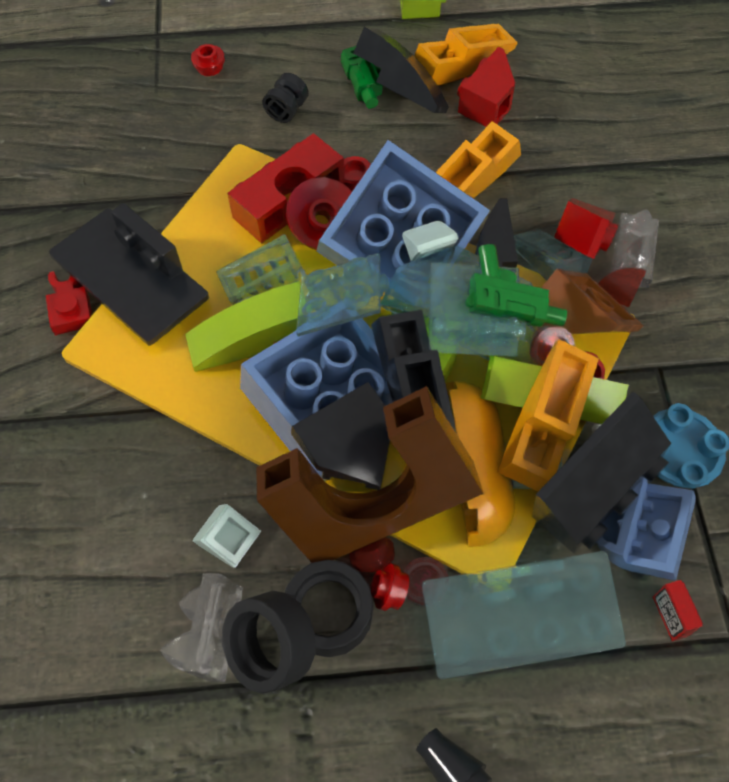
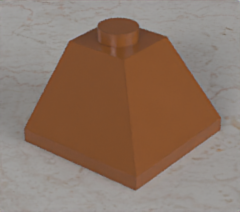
M556 269L541 287L549 290V305L567 309V319L562 327L544 323L539 328L540 330L555 328L561 331L563 335L638 332L644 326L587 273Z

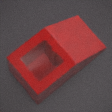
M498 46L488 58L484 57L479 63L477 70L470 77H465L462 80L457 92L458 97H460L458 113L485 127L491 121L498 125L511 110L515 81L503 48Z
M572 198L566 205L554 238L583 255L595 259L600 250L607 252L611 246L619 226L612 223L616 213Z

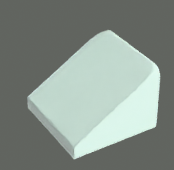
M434 221L402 233L410 260L414 262L449 251L459 239L457 233L441 221Z
M224 504L219 505L194 537L193 542L229 566L236 568L261 533V530L231 506Z

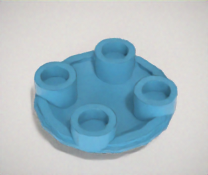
M673 404L668 409L659 411L653 416L671 442L670 447L663 456L669 463L658 475L659 479L675 487L694 489L708 485L721 474L726 461V451L729 449V438L723 431L718 430L706 417L692 411L685 404Z

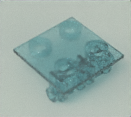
M376 253L367 257H357L347 263L325 270H315L309 275L302 276L297 336L381 313L380 297L383 296L384 291L390 289L386 274L380 275V254Z
M431 263L429 351L437 349L438 353L517 357L518 340H524L526 334L525 323L518 322L516 317H501L497 319L487 315L471 313L470 308L465 305V300L469 297L470 278L474 273L482 274L481 266ZM499 267L514 272L517 276L516 282L519 283V268Z

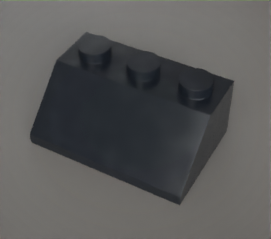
M632 392L535 496L532 517L573 554L583 544L590 550L608 530L602 524L613 511L621 516L639 496L633 489L641 480L645 478L651 483L669 463L663 456L670 447L671 442L640 396Z

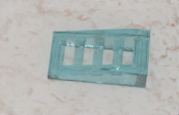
M540 229L514 235L516 252L546 281L556 269L587 273L593 258L583 255Z
M285 234L216 271L232 305L273 288L294 283L307 277L294 248ZM285 259L287 263L280 266L278 261ZM271 265L273 270L266 273L264 266ZM255 270L259 278L252 281L249 272ZM240 275L245 285L238 288L233 277Z

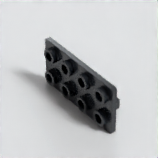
M125 203L120 204L113 210L110 208L105 209L49 250V254L54 261L148 346L153 345L209 299L207 290L183 271L175 245Z

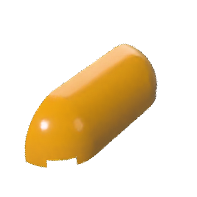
M463 381L445 382L457 435L474 461L483 490L482 495L461 503L468 547L481 546L501 537L511 525L515 513V495L512 479L498 473L506 450L500 416L494 401L481 398L483 389Z

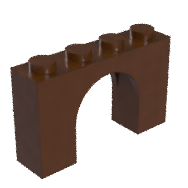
M427 386L383 407L388 437L407 466L394 482L380 490L367 493H350L330 486L320 477L298 448L256 467L258 503L311 563L337 559L483 494L474 461Z

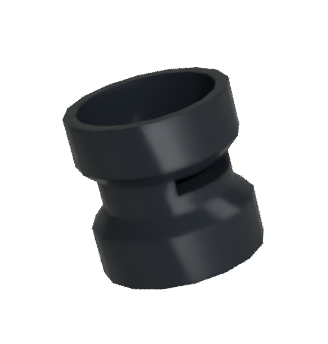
M283 73L276 80L274 88L270 89L263 97L262 105L265 112L275 121L288 123L295 116L297 107L302 106L308 98L309 91L304 81L297 75Z

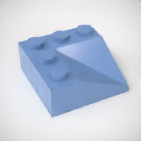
M387 140L320 238L317 252L354 277L416 310L422 309L423 312L490 210ZM434 221L445 223L457 233L459 239L449 251L416 262L410 260L402 237L403 232Z
M347 300L241 364L240 389L290 451L298 448L315 470L316 468L291 435L293 425L369 382L385 406L393 402L378 355L373 331ZM316 470V472L322 478L323 472Z

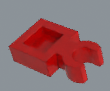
M54 271L49 272L48 281L55 292L46 295L51 330L54 335L80 330L92 316L87 290L81 287L82 285L71 275L68 280L60 282Z

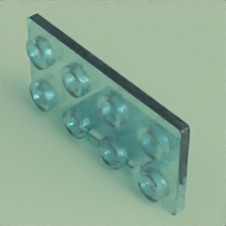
M604 551L422 582L436 673L440 679L618 649L626 645L608 554Z

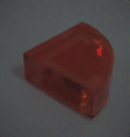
M639 267L618 269L606 275L598 284L620 304L630 307L647 270Z

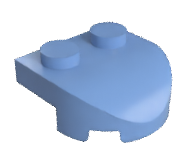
M643 478L633 489L639 496L621 516L613 511L602 523L608 530L597 542V545L608 560L622 569L676 581L696 501L694 490L650 484Z

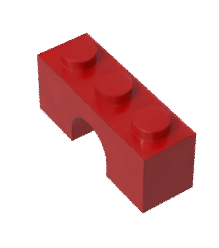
M311 134L303 141L294 144L290 150L274 161L267 163L254 175L238 183L227 193L232 218L262 244L288 225L286 220L287 198L285 195L292 193L300 183L317 177L331 178L343 184L345 183L344 157L317 135Z

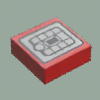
M682 580L665 584L652 597L672 642L690 636L703 626L699 613Z

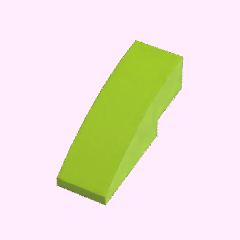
M300 281L273 288L247 298L222 310L187 332L185 336L194 371L197 372L253 357L273 345V342L280 341L311 322V313Z
M490 355L481 398L523 408L542 366ZM593 377L580 420L603 424L626 399L629 385Z

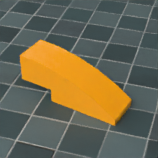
M499 23L449 28L445 41L419 43L414 56L426 68L435 83L443 85L473 74L484 57L488 58L498 46L503 48L505 53L508 54L516 48L518 42Z
M491 121L472 143L465 140L436 173L474 199L521 156L520 141Z
M560 339L554 343L518 417L498 473L536 491H539L556 474L566 442L576 435L599 358Z

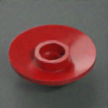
M325 177L311 178L300 183L290 194L286 205V220L293 235L305 246L317 250L320 238L352 191L343 183ZM323 215L327 218L328 223L321 224L315 217Z

